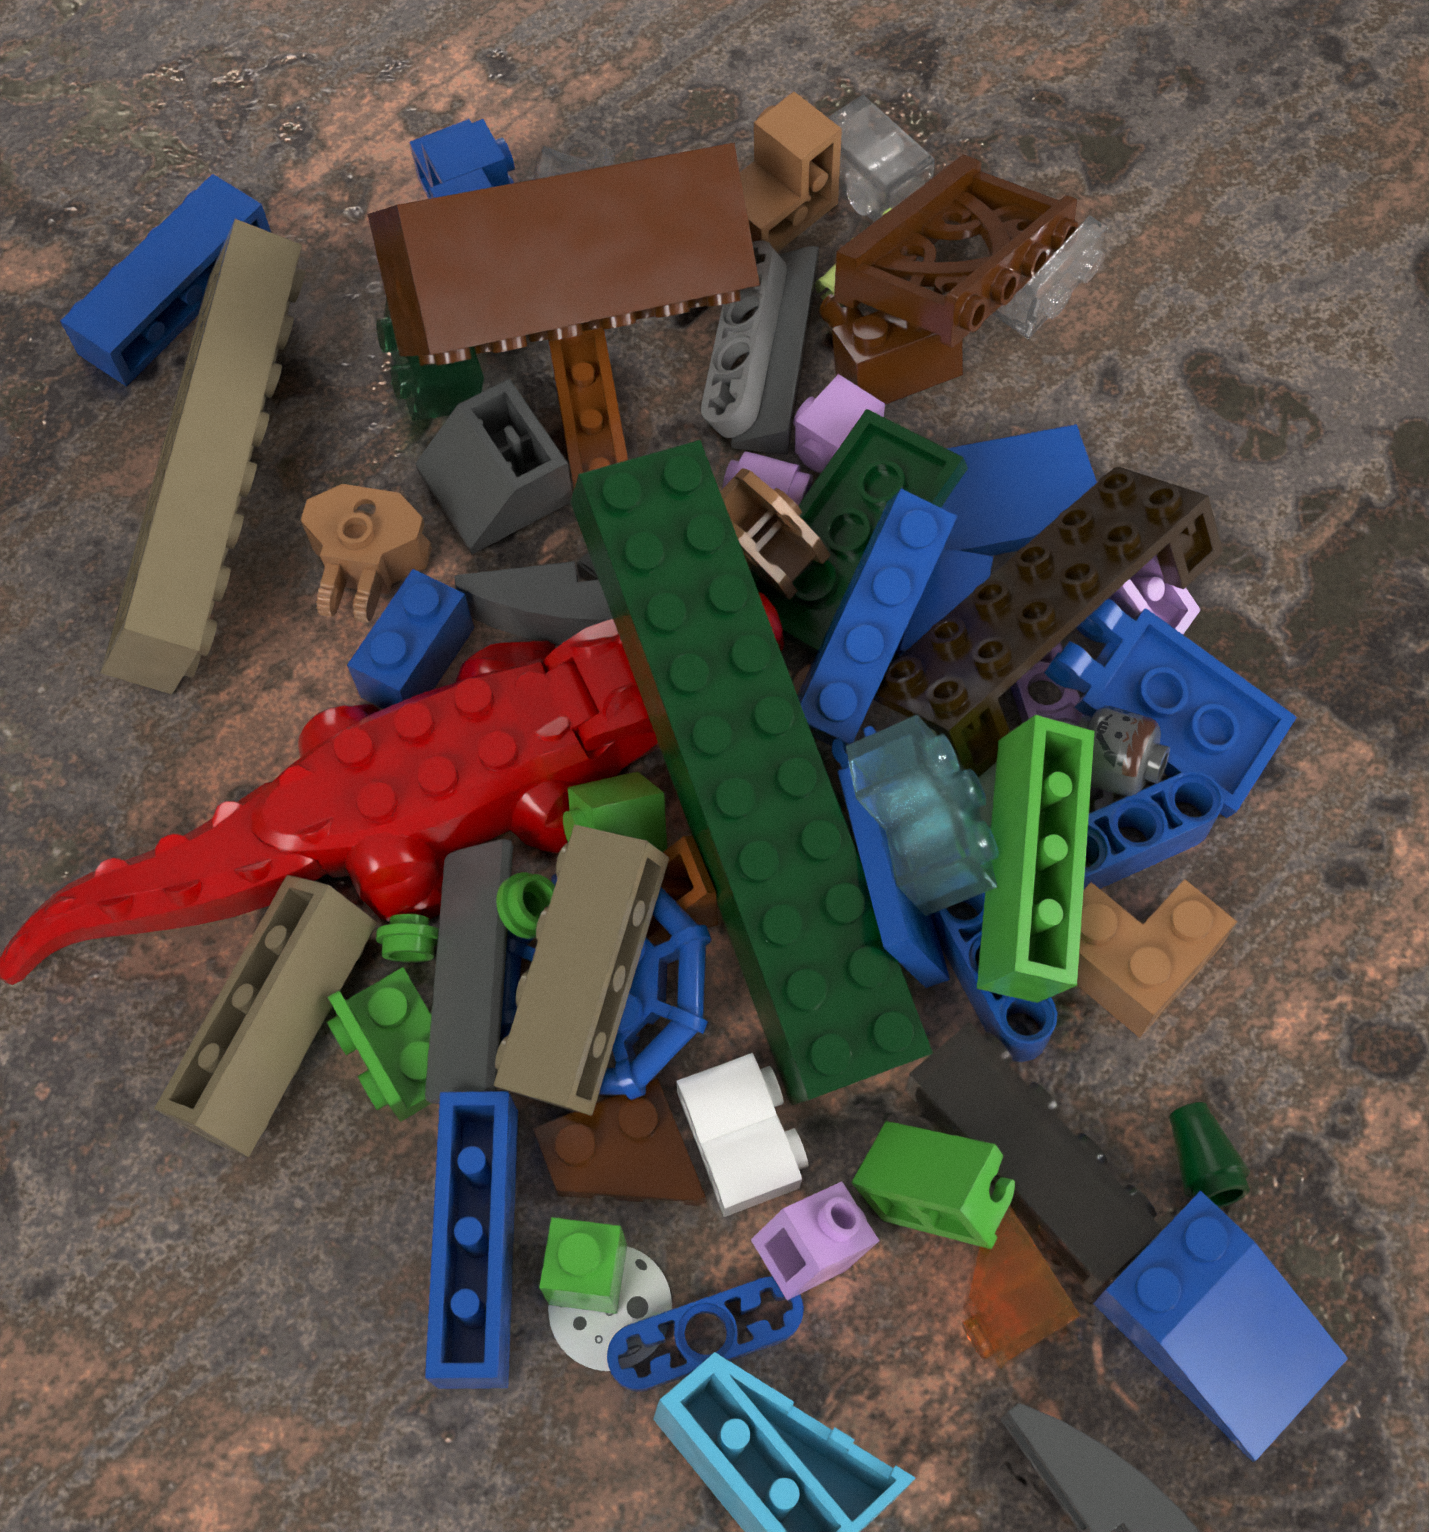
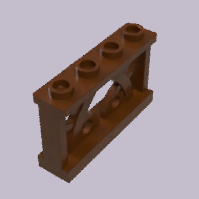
M963 154L836 251L834 301L851 309H854L860 303H864L940 335L941 344L953 348L970 332H976L984 320L1002 305H1007L1014 295L1032 279L1039 278L1045 268L1061 254H1066L1070 251L1076 241L1079 224L1075 221L1077 199L1065 195L1061 200H1057L981 171L982 161ZM980 234L990 253V256L979 259L936 262L934 244L939 240H963ZM919 256L923 257L922 262L917 261ZM924 287H934V291Z

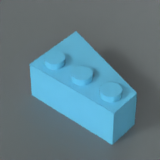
M716 1352L659 1400L653 1420L744 1532H861L916 1479L895 1465L892 1468L853 1443L855 1439L834 1427L831 1430L793 1406L794 1401Z

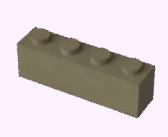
M574 824L570 840L562 847L557 858L556 876L558 879L550 904L544 908L537 922L536 939L538 943L530 969L522 975L517 986V1011L510 1033L502 1040L496 1054L495 1067L497 1075L493 1086L527 1098L590 1116L593 1115L669 861L667 855L648 841Z
M287 875L154 1109L207 1141L250 1157L260 1136L265 1132L269 1120L289 1083L299 1070L301 1062L324 1019L332 1009L328 996L341 990L354 964L361 956L364 946L377 922L330 885Z

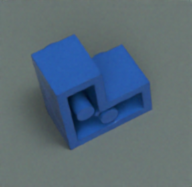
M470 119L409 142L417 177L428 199H431L430 187L480 168L484 171L492 187L514 183L508 175V172L515 170L509 147L503 137L494 139L484 119L471 123Z

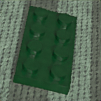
M866 409L798 505L802 511L800 517L820 537L831 556L823 564L813 560L792 583L797 592L790 600L779 595L753 571L751 572L757 591L763 593L777 610L783 628V636L810 652L817 654L887 502L900 489H903L941 508L968 469L964 457Z

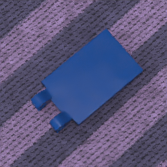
M1077 424L946 448L964 457L968 469L941 507L958 516L943 548L988 556L1018 551L1052 523L1061 512L1069 508L1094 486L1097 481Z
M1107 599L1076 627L1081 634L1090 640L1106 644L1096 660L1079 645L1069 641L1061 653L1058 652L1044 671L1045 675L1062 687L1075 689L1083 693L1074 707L1083 715L1092 717L1098 709L1107 705L1154 719L1160 726V744L1170 747V754L1164 773L1170 778L1188 771L1203 772L1211 776L1220 785L1224 795L1223 808L1220 814L1225 818L1230 817L1238 811L1297 717L1147 608H1144L1135 619H1132L1116 603Z
M872 726L864 728L867 746L862 753L851 756L849 747L841 738L833 740L832 753L842 768L838 770V775L883 947L925 988L948 981L950 978L904 811L897 803L898 794L906 783L907 772L902 762L892 751L887 753L886 744ZM885 759L888 764V770L885 776L880 778L877 771Z

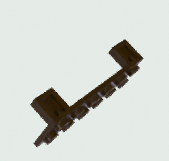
M1122 467L1113 468L1069 508L1061 512L1052 523L1027 545L1019 549L1010 560L985 582L977 586L968 597L943 619L935 623L926 634L901 656L892 661L873 700L934 730L953 776L972 785L997 762L998 741L1010 733L998 698L1155 555H1157L1164 582L1184 590L1223 554L1209 496Z

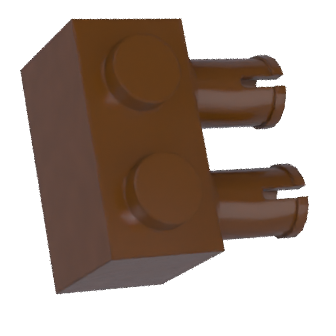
M833 294L828 295L820 305V316L832 330L836 376L838 374L885 403V405L963 375L962 340L953 348L941 344L940 335L879 310L864 316L857 306L854 309L847 306L842 308L839 303L834 301Z

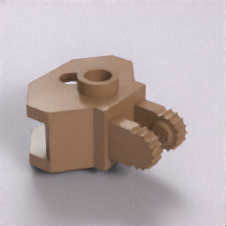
M742 468L720 491L749 569L779 595L790 600L797 592L792 583L813 560L823 564L831 555L820 537L800 517L802 514L801 509L787 494L778 488L773 490L752 471Z
M340 484L306 501L301 523L313 551L319 556L325 567L316 601V609H318L317 613L319 615L335 616L344 589L347 587L357 589L353 600L355 621L369 623L373 619L381 593L389 594L391 585L406 578L412 569L417 571L426 569L432 546L430 541L422 534L425 524L423 517L400 493ZM363 504H372L376 507L374 514H369L366 511L357 510V508Z

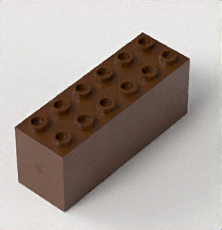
M735 143L398 204L367 214L400 357L418 356L420 366L435 363L436 365H443L471 359L469 347L474 346L476 354L491 351L492 353L527 347L525 335L529 336L530 342L547 339L548 341L582 335V329L583 331L598 328L611 329L637 323V319L654 316L655 318L689 312V308L706 305L712 307L741 301L740 289L760 285Z

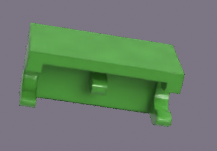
M889 1121L884 1123L851 1182L884 1222L988 1249L993 1248L998 1238L995 1232L1012 1201L1015 1190V1180L1001 1177L995 1184L993 1194L991 1196L989 1194L990 1183L993 1177L997 1175L1003 1158V1154L995 1144Z

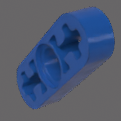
M773 1276L763 1277L621 1328L609 1343L607 1350L609 1370L618 1384L636 1392L648 1391L688 1376L712 1355L696 1353L688 1346L685 1339V1329L689 1321L693 1317L704 1313L718 1317L724 1324L726 1340L716 1353L728 1361L780 1344L795 1334L802 1321L804 1312L802 1297L799 1294L788 1300L791 1310L783 1314L782 1328L772 1330L767 1320H760L746 1325L745 1330L752 1340L743 1344L737 1343L736 1321L725 1305L739 1301L741 1316L760 1307V1294L771 1291L775 1301L786 1300ZM674 1324L675 1345L679 1354L686 1361V1364L671 1368L670 1353H667L650 1361L651 1374L646 1377L638 1378L634 1368L621 1369L619 1359L629 1353L628 1341L633 1338H640L645 1348L665 1343V1337L659 1328Z

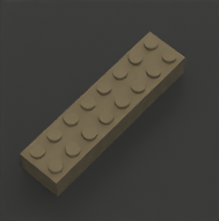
M237 219L232 224L208 278L100 671L101 674L168 694H173L183 676L194 677L201 655L205 657L208 655L215 636L217 621L209 618L215 601L220 602L228 584L231 568L223 564L228 548L234 549L243 525L244 515L237 513L241 497L246 498L255 477L257 464L250 462L254 446H260L266 432L269 414L263 412L266 397L272 398L280 377L282 365L275 363L278 349L284 350L290 336L294 317L287 315L290 302L295 303L299 296L306 273L305 270L297 268L302 244Z

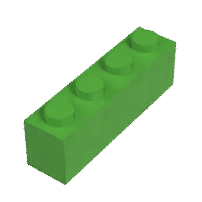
M1034 715L998 741L977 989L1038 1003L1077 986L1094 745L1093 730Z

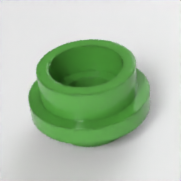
M527 872L517 873L504 880L498 889L496 903L499 916L507 929L521 938H535L538 919L544 908L550 904L555 888L554 884L542 875Z
M398 914L390 917V924L377 928L376 941L382 944V957L387 960L424 962L434 958V948L438 943L439 929L429 926V918L426 916Z

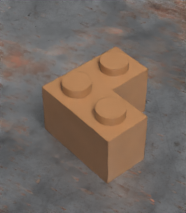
M794 91L777 105L767 107L754 122V161L740 172L752 242L764 240L769 242L777 252L838 204L842 128Z
M1185 879L1144 924L1090 882L1083 891L1077 986L1136 1036L1141 1038L1221 948L1237 921Z

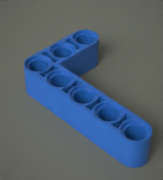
M1183 772L1143 789L1136 795L1125 797L1089 813L1086 858L1090 861L1091 866L1085 868L1084 889L1090 882L1101 889L1195 847L1204 841L1223 808L1224 795L1220 785L1211 776L1203 772ZM1175 803H1190L1201 812L1202 816L1189 817L1181 813ZM1126 826L1134 827L1143 833L1147 841L1141 843L1131 842L1124 838L1119 828ZM985 859L951 874L941 882L936 891L932 917L941 948L995 1049L1000 1055L1011 1061H1030L1042 1054L1057 1023V1010L1051 997L1035 1003L977 989L978 967L976 961L980 957L988 859ZM953 902H966L973 906L978 916L970 920H960L953 917L948 912L946 906ZM1015 1013L1027 1014L1036 1021L1040 1032L1031 1036L1020 1035L1011 1029L1006 1018Z

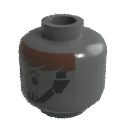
M1107 705L1098 709L1092 717L1088 715L1082 716L1077 726L1094 731L1091 786L1128 797L1136 795L1139 791L1143 790L1147 781L1157 784L1160 782L1168 762L1170 747L1160 744V726L1154 719Z

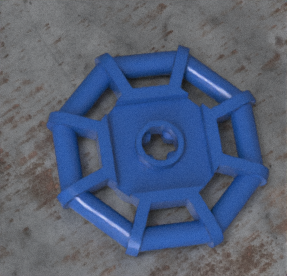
M556 873L551 876V882L554 886L558 879ZM662 887L659 891L653 916L672 936L669 941L658 946L647 937L645 938L612 1048L616 1065L615 1068H606L599 1095H626L630 1100L645 1095L646 1085L697 1033L704 1034L709 1023L703 1017L706 946L712 940L706 925H698ZM509 930L507 932L501 1042L509 1035L517 1011L516 990L521 979L522 958L532 962L536 950L528 946L534 938H521ZM679 959L677 1007L666 1004L667 965ZM660 1017L670 1020L669 1024L636 1056L632 1046L640 1038L636 1034L647 1023L653 1025Z

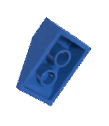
M1202 1191L1180 1211L1093 1303L1252 1462L1262 1455L1348 1359L1259 1246Z

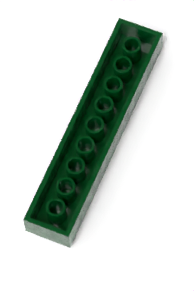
M701 440L580 473L570 503L690 831L716 891L720 913L791 1106L933 1054L899 962L883 947L863 867Z

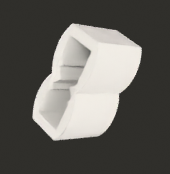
M753 1053L677 1080V1094L724 1217L800 1189L802 1177L799 1170L809 1166L808 1159L796 1129L792 1128L784 1131L774 1107L784 1104L780 1086L770 1066L760 1069Z

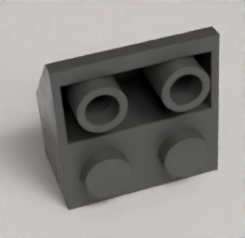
M510 378L458 404L415 463L417 471L472 555L569 504L573 495L567 461Z

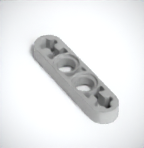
M764 240L752 242L760 285L740 289L741 301L722 305L701 404L703 418L725 438H734L743 434L757 419L781 305L787 264L772 245ZM759 306L758 310L750 319L740 324L741 320L746 315V313H748L754 307ZM750 352L740 366L730 370L731 366L741 355Z

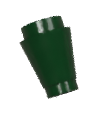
M1195 1102L1174 1110L1169 1115V1120L1172 1125L1185 1196L1194 1198L1202 1191L1219 1208L1226 1207L1244 1198L1250 1192L1246 1180L1250 1170L1215 1117L1210 1113L1207 1104Z

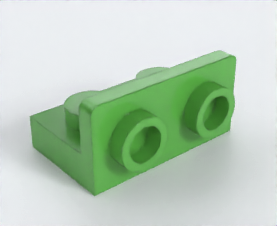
M403 967L347 1000H345L339 990L328 996L337 1016L328 1020L327 1024L345 1055L347 1056L358 1050L368 1070L357 1077L376 1110L378 1111L389 1104L399 1121L402 1122L432 1104L426 1101L425 1098L431 1013Z

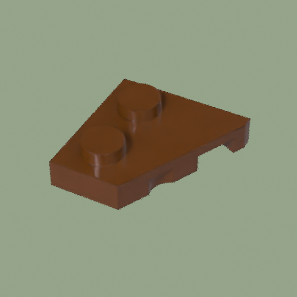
M658 1078L646 1085L645 1095L634 1100H630L626 1095H615L597 1102L592 1116L575 1111L533 1128L558 1196L590 1199L594 1196H610L618 1201L644 1202V1199L681 1201L689 1206H699L707 1202Z

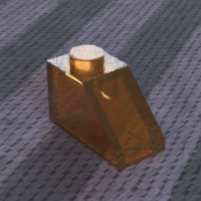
M1010 1205L995 1232L998 1238L993 1248L988 1249L980 1246L975 1248L963 1309L969 1317L962 1322L967 1338L983 1360L993 1356L1000 1369L1005 1368L1066 1330L1081 1316Z

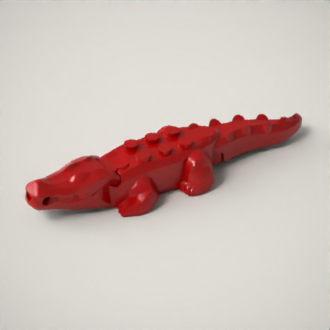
M758 592L779 649L782 652L785 642L779 615L763 593ZM610 619L586 627L557 648L549 641L491 644L472 654L461 665L455 683L418 694L383 710L378 709L374 704L337 706L317 713L306 723L299 736L298 750L300 758L286 768L272 782L264 783L237 802L224 801L216 807L212 819L185 835H167L159 840L155 849L126 860L121 858L107 859L100 863L96 871L69 883L53 894L32 913L5 947L0 957V979L10 985L21 982L46 957L70 944L91 939L201 925L236 917L270 906L287 875L316 881L325 874L330 875L332 878L349 876L359 897L379 918L390 922V917L394 915L417 914L432 919L440 915L444 859L449 853L480 845L510 830L526 845L543 851L559 853L562 847L568 843L563 828V814L565 811H569L568 787L615 777L623 768L660 748L614 620Z

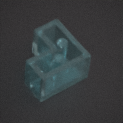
M917 714L846 746L855 798L886 831L896 886L924 916L997 888L991 860L999 857V851L989 826L981 819L979 807L986 805L983 787L976 773L971 768L963 771L959 766L954 749L944 734L935 736Z

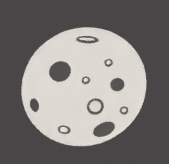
M627 1246L617 1314L549 1305L550 1326L560 1347L573 1360L594 1370L610 1371L607 1363V1350L613 1336L627 1325L672 1310V1298L667 1280L656 1263L644 1253ZM669 1325L659 1328L664 1337ZM640 1338L631 1339L627 1342L629 1353L619 1359L621 1369L629 1368L642 1362L659 1345L645 1348Z

